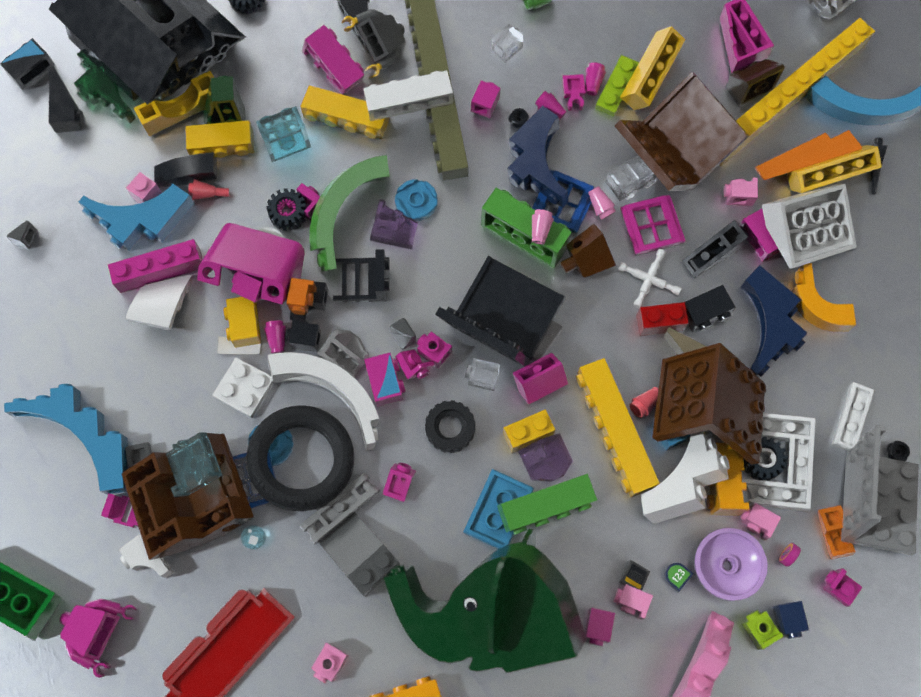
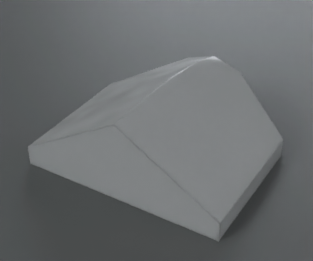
M339 329L332 331L317 353L320 358L338 365L354 378L365 364L364 359L369 358V353L358 336L351 331Z

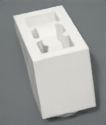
M141 533L118 549L122 554L120 560L127 569L131 568L139 571L141 568H152L164 578H168L174 573L164 557L154 560L148 559Z

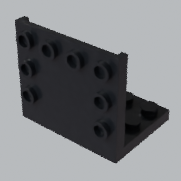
M488 255L458 310L456 311L451 307L445 310L439 306L435 315L451 327L525 367L529 365L566 297Z

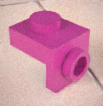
M301 183L296 190L304 198L305 203L309 205L305 209L307 219L311 221L320 196L315 188L312 186L307 187Z

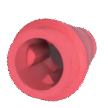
M653 387L632 399L630 409L635 416L642 418L644 416L647 417L657 404L659 388Z

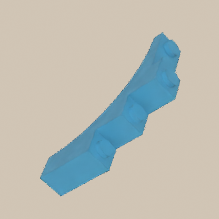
M60 384L58 388H50V396L40 395L32 400L16 398L13 399V402L4 403V412L12 417L48 419L70 429L82 441L92 457L98 475L100 491L106 495L108 493L127 492L121 473L128 469L125 447L128 446V438L119 431H109L105 435L104 414L94 407L82 408L81 411V392L72 384Z

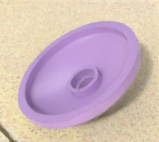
M722 528L707 535L699 544L695 554V571L700 583L709 593L723 600L738 601L752 596L761 588L767 575V559L762 546L752 535L736 528ZM725 561L730 563V570L724 568L723 564Z

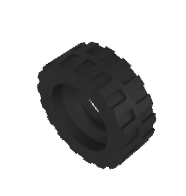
M454 400L442 401V403L436 404L429 411V415L426 416L425 431L428 441L434 445V448L440 449L441 452L454 453L455 451H462L474 438V415L461 402L458 403ZM447 416L458 418L462 425L460 433L452 438L443 436L439 430L440 421Z

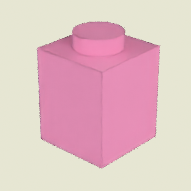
M141 172L126 187L129 194L138 203L146 202L162 193L158 185Z

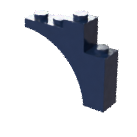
M542 106L509 139L510 152L517 159L507 168L508 179L513 186H519L524 191L531 186L535 192L544 194L552 204H558L564 208L569 203L568 191L556 181L547 164L549 145L556 132L560 129L559 116Z
M759 265L740 288L744 290L752 301L759 317L761 328L760 346L750 369L755 375L758 374L762 377L770 368L767 363L771 359L776 361L784 352L788 355L793 349L797 352L804 345L805 341L803 338L808 332L791 319L799 309L796 305L801 299Z

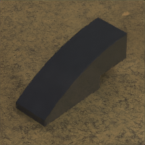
M213 152L183 156L154 166V182L158 187H167L172 184L176 186L189 185V183H193L194 179H217V159Z

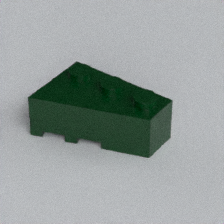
M233 76L211 78L204 107V124L246 121L245 107Z

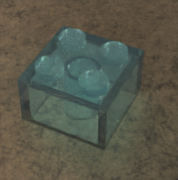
M296 106L285 108L277 114L264 116L259 121H256L272 163L311 148L306 127Z

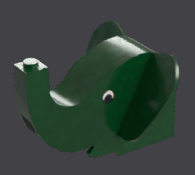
M528 529L522 542L506 545L490 554L455 588L450 599L446 601L433 600L424 593L413 565L409 567H404V564L395 566L383 578L397 617L405 632L420 650L440 662L454 663L471 657L472 662L469 665V670L484 671L499 667L506 673L575 658L587 640L569 584L548 557L536 548L534 529Z

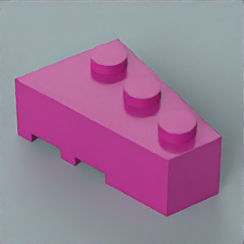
M733 0L726 3L720 15V23L732 74L736 70L746 69L755 61L760 62L768 59L774 45L746 0Z

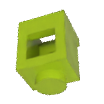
M755 610L746 616L747 621L742 624L757 650L765 649L784 637L773 623L767 611L760 613L759 610ZM761 623L766 627L764 633L759 629Z

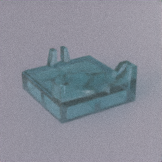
M199 432L188 440L178 441V444H173V449L166 453L177 485L171 488L174 497L188 496L222 476L206 432Z

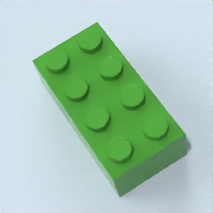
M495 188L482 207L481 226L550 267L555 268L567 250L566 245L570 241L572 232L566 225L553 221L545 244L531 242L532 215L535 213V210L527 202L518 201L513 198L512 194L508 191H501Z

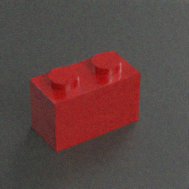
M685 302L640 307L636 315L640 336L665 334L669 327L678 332H683L688 325Z

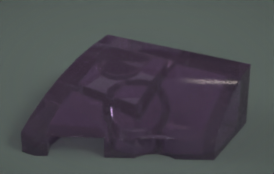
M380 199L370 241L412 250L418 222L404 216L403 212L398 209L392 210L386 206V201Z

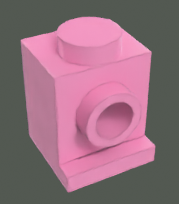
M753 177L751 181L736 179L731 180L730 184H725L723 195L727 197V205L753 206L758 198V178Z
M754 503L749 507L750 510L741 514L740 519H742V523L747 525L746 528L755 534L761 533V539L765 541L771 538L781 517Z
M624 585L622 589H617L613 602L622 606L621 611L630 615H635V612L639 613L637 618L642 620L647 615L653 595L629 585Z
M325 643L324 648L311 668L315 671L313 676L323 683H326L327 680L334 682L349 655L333 645ZM327 659L332 662L330 669H325L323 665Z

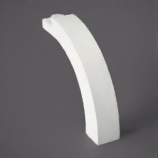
M292 352L268 354V364L273 383L304 381L330 390L342 399L354 414L360 428L365 451L375 449L376 441H378V433L375 426H378L379 417L371 398L353 376L338 365L317 356Z

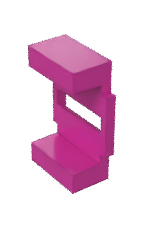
M108 493L101 516L133 528L138 526L133 508H131L127 523L121 522L128 500H130L129 497L124 495L118 497Z

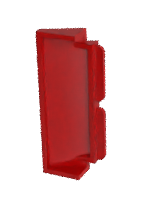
M265 588L257 596L250 590H238L206 625L208 634L204 638L201 636L195 637L164 670L162 674L164 685L170 690L164 697H224L295 616Z

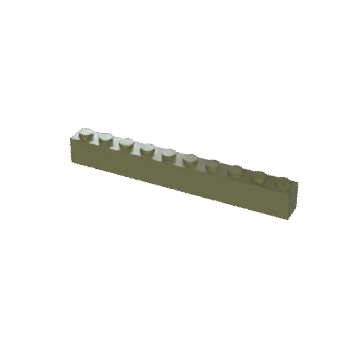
M404 0L406 9H410L411 13L407 14L409 27L413 26L414 31L411 32L412 43L417 44V49L414 52L416 62L421 64V67L418 68L419 76L428 75L435 71H447L450 79L435 0ZM453 94V104L426 109L427 117H431L432 123H429L430 135L435 136V142H432L434 155L438 154L439 160L436 161L438 174L442 173L443 181L468 177V163Z

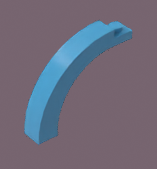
M824 76L810 87L804 97L813 106L829 116L858 125L877 126L892 124L905 120L921 111V86L897 98L869 99L845 91L833 83L827 76Z

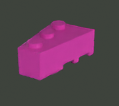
M323 25L305 38L302 53L305 56L310 54L316 60L314 65L318 69L321 67L327 74L326 78L344 95L363 80L364 70L358 62L352 60L347 47L341 46L336 40L335 32Z

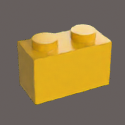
M244 297L226 299L227 307H224L223 310L225 320L229 321V328H226L228 341H231L235 348L261 344L257 302L250 301Z
M546 409L503 427V435L511 453L553 436L555 432Z

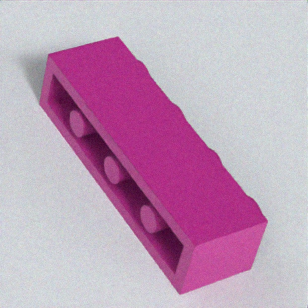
M192 239L108 264L112 284L120 293L143 287L145 284L197 271L203 258L199 246Z

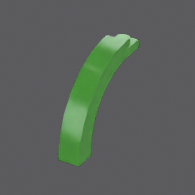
M387 155L369 158L349 167L334 178L321 194L312 215L309 234L310 251L318 250L317 263L321 267V272L337 269L333 231L341 205L349 194L360 185L390 177Z

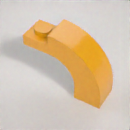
M812 263L800 266L795 272V283L798 285L791 291L801 299L796 305L799 308V313L812 325L823 330L849 332L856 326L854 305L833 304L823 299L815 288Z

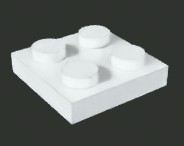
M235 357L212 396L253 418L273 385L272 377Z

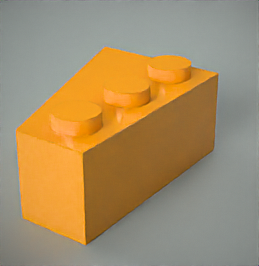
M716 443L719 453L722 456L725 455L730 465V468L727 469L729 479L708 485L710 486V495H707V509H710V515L740 516L750 510L749 503H745L743 499V491L747 490L746 482H742V471H744L743 457L726 443Z

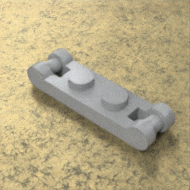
M366 473L360 475L344 488L334 500L322 506L300 525L304 532L307 531L311 536L310 540L314 545L319 543L328 533L380 492L376 485L373 486L371 484L370 478ZM362 486L366 492L360 496L356 490ZM318 521H320L323 524V527L319 531L314 526L315 523Z

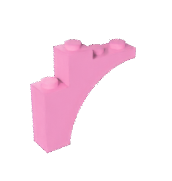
M714 611L710 613L694 656L672 697L711 696L714 681L728 663L733 621Z

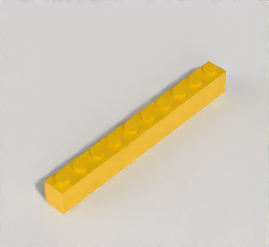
M861 18L857 19L739 117L736 121L749 137L719 165L723 166L803 99L811 86L824 76L829 77L865 47L875 30Z

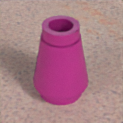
M592 62L586 68L585 92L587 95L596 96L606 74L603 64Z
M546 91L535 102L538 110L544 106L559 116V121L567 112L553 94Z
M282 320L266 322L264 332L271 349V354L284 353L286 326H284Z

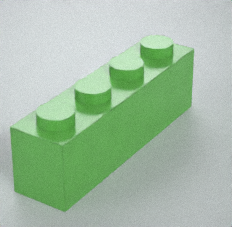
M588 474L501 503L497 505L506 533L513 530L515 535L527 531L526 525L535 523V526L538 527L549 523V517L556 515L558 520L571 515L569 510L578 508L579 512L592 507L591 502L597 501V497Z

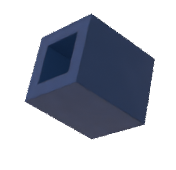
M802 601L772 606L777 629L783 635L787 634L788 639L803 637L802 631L809 630Z

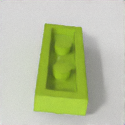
M623 55L620 56L596 103L595 109L613 117L615 116L622 102L620 97L639 62Z

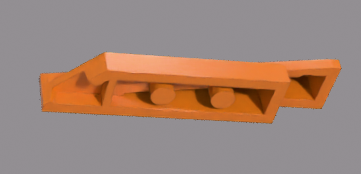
M849 130L833 138L824 133L756 166L755 169L763 180H767L861 150L862 146Z

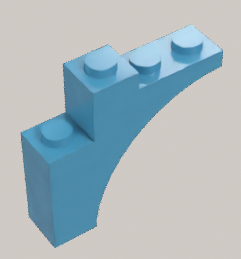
M174 184L157 197L135 205H106L93 201L84 195L78 201L83 207L82 212L90 219L95 217L100 220L98 223L107 230L106 232L111 237L109 241L117 248L121 249V247H124L128 251L131 250L143 234L153 241L156 238L163 243L195 204L188 193Z

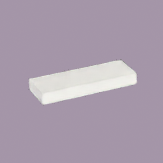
M855 382L851 383L832 441L833 446L849 452V449L853 448L860 440L874 396V389Z

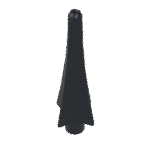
M878 137L874 138L873 146H878L882 165L888 145H883V138ZM881 168L871 171V193L873 195L877 193Z

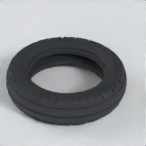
M290 406L272 413L255 429L247 448V470L256 490L271 504L290 511L314 510L334 500L348 484L354 467V448L345 427L330 413L312 406ZM304 427L319 432L328 440L333 450L334 463L329 475L314 487L307 489L287 487L274 478L268 467L267 456L272 442L281 433L292 428Z

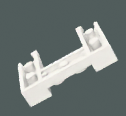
M763 413L762 437L789 442L787 483L742 478V482H746L752 499L748 500L749 503L794 511H810L816 418Z

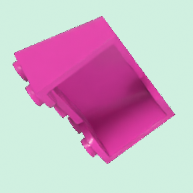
M227 223L222 227L199 264L197 280L219 286L222 267L263 278L261 299L282 305L288 298L291 278L301 279L305 255L304 248L300 243L234 223ZM214 270L215 277H208L207 275ZM268 287H277L279 290V295H271L268 291Z

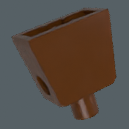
M595 224L567 243L566 248L570 257L560 262L565 274L577 269L581 276L585 278L616 266L604 234Z

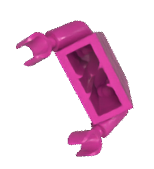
M97 599L87 602L84 606L76 605L72 612L65 611L62 613L59 622L64 628L60 637L66 642L65 647L70 659L87 669L92 668L96 677H104L105 675L99 672V666L102 665L110 669V664L106 661L97 663L94 660L99 661L120 619L117 614H122L126 620H134V618L126 616V611L128 609H137L132 605L121 607L120 603L106 599Z

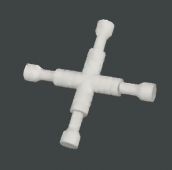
M658 249L656 259L651 264L648 273L637 268L635 270L628 267L623 262H621L618 270L631 273L634 277L644 281L639 291L640 295L633 304L635 308L640 309L643 306V299L645 295H648L652 285L661 289L666 288L675 295H679L682 289L656 277L660 268V261L666 254V251L663 249Z

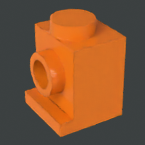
M291 278L287 306L292 313L298 315L308 313V307L313 305V292H316L317 289L314 281Z

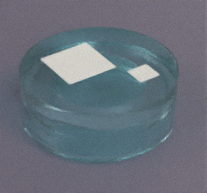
M256 525L246 527L241 534L243 545L251 550L261 548L266 540L264 530Z

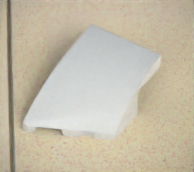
M189 274L145 284L134 297L125 319L130 322L171 331L176 312H180L184 296L188 295L194 276Z

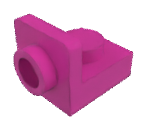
M415 349L402 351L395 356L407 379H422L430 374L429 370L435 366L433 361L422 363Z
M395 463L390 469L382 494L404 502L416 470L411 469L412 467L406 463Z
M845 569L832 570L825 578L827 583L823 589L846 607H849L863 587L847 576Z

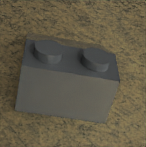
M355 512L319 543L364 597L384 580L383 578L391 572V568L400 565L399 561Z

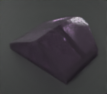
M560 433L540 439L518 451L527 473L533 481L552 482L565 475L573 462Z

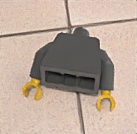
M371 9L357 14L355 18L351 16L344 17L341 23L349 22L351 24L344 31H351L354 25L359 23L357 28L374 61H378V64H372L365 68V71L370 68L374 70V75L369 78L378 76L380 69L384 70L398 60L401 52L400 45L405 42L403 36L405 29L401 23L396 22L394 16L384 15L379 11Z

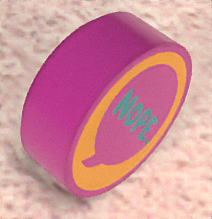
M793 542L790 543L782 551L778 561L786 567L792 565L799 557L801 548Z

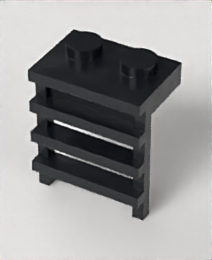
M376 249L375 258H335L336 264H342V295L333 296V301L360 302L369 300V302H373V300H382V302H386V291H390V278H386V270H390V258L385 256L384 249ZM368 263V295H360V264ZM347 264H355V295H347Z

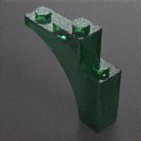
M82 51L77 53L81 61L80 66L86 71L73 83L78 90L77 95L84 102L90 101L94 106L99 102L106 109L110 107L118 119L121 121L125 119L131 124L136 117L131 108L121 99L118 86Z

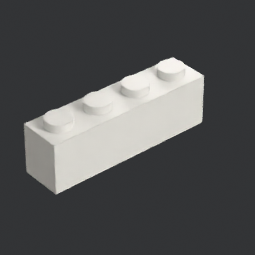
M435 71L428 75H416L405 80H393L386 84H374L363 88L370 121L453 104V91L447 71Z

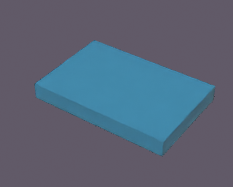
M492 469L463 533L497 549L509 545L514 533L513 530L506 533L497 505L533 493L534 488Z

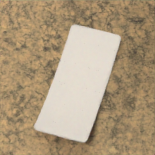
M219 336L217 352L220 354L237 355L260 354L261 344L235 348L233 343L228 341L227 337Z

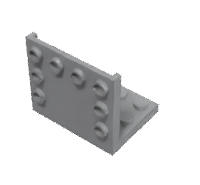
M876 425L846 453L841 541L914 555L916 553L919 464L880 457V436L886 432V427Z

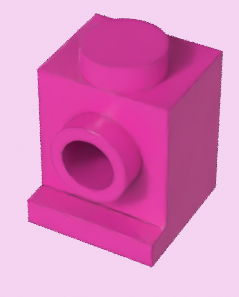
M430 332L428 336L423 334L417 341L418 354L429 362L433 361L438 369L452 353V345L447 344L433 332ZM434 343L437 347L430 349L429 346Z

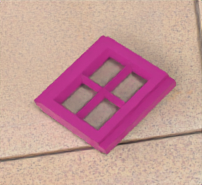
M670 195L620 207L635 255L677 246L686 242Z

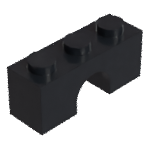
M314 281L317 289L316 292H313V305L308 307V313L298 315L290 311L292 324L291 328L287 329L286 341H288L291 349L318 352L321 329L318 324L308 323L306 317L313 310L325 311L329 291L325 282Z

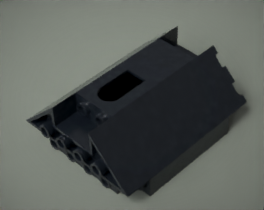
M57 0L51 3L48 9L65 25L68 38L133 101L140 97L147 105L157 98L162 101L167 96L173 95L183 85L189 84L199 74L205 73L215 63L221 62L226 57L228 49L246 38L242 32L207 0H161L175 14L173 20L168 23L155 21L135 2L137 0Z

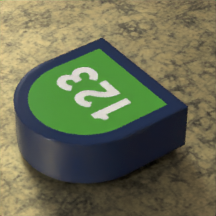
M673 563L665 569L664 578L674 590L680 592L694 573L681 563Z

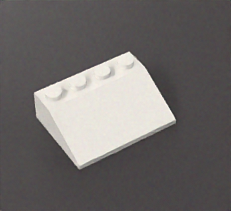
M846 184L824 186L762 204L766 228L789 269L857 248Z

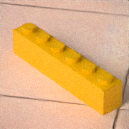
M605 358L579 367L578 375H576L577 383L586 392V404L595 413L593 417L595 425L604 434L602 438L604 446L613 455L611 460L615 471H620L623 478L621 485L624 492H629L630 497H634L655 488L660 483Z

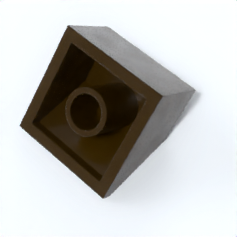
M768 59L760 62L755 61L746 69L733 72L729 76L726 88L737 105L741 106L773 90L785 66Z

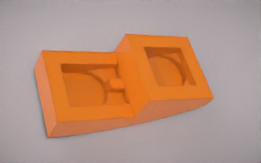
M841 505L818 510L819 522L830 559L854 555L856 551L853 544L841 541V531L843 528V509Z

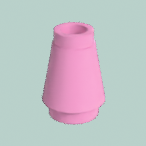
M599 186L588 192L596 216H599L601 220L616 212L615 204Z
M541 209L535 210V213L532 215L531 242L545 244L554 221L552 212Z

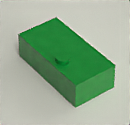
M0 562V622L35 641L63 598Z

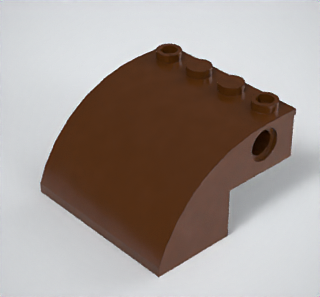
M204 433L175 453L153 452L121 473L149 560L167 557L201 546L235 530L254 518L228 442L223 433Z

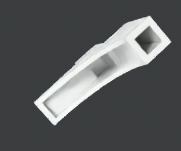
M710 430L691 434L686 452L675 470L655 488L641 494L643 515L653 524L705 509L704 499L707 498L704 487L729 479L727 469L730 468L728 459L717 450Z

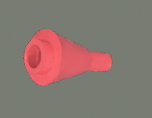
M194 179L193 183H189L188 194L192 196V200L215 196L229 197V188H218Z

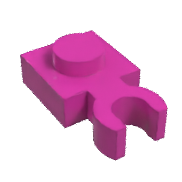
M563 75L564 98H569L568 110L572 111L573 103L579 104V109L583 110L584 100L582 97H585L586 93L584 75Z

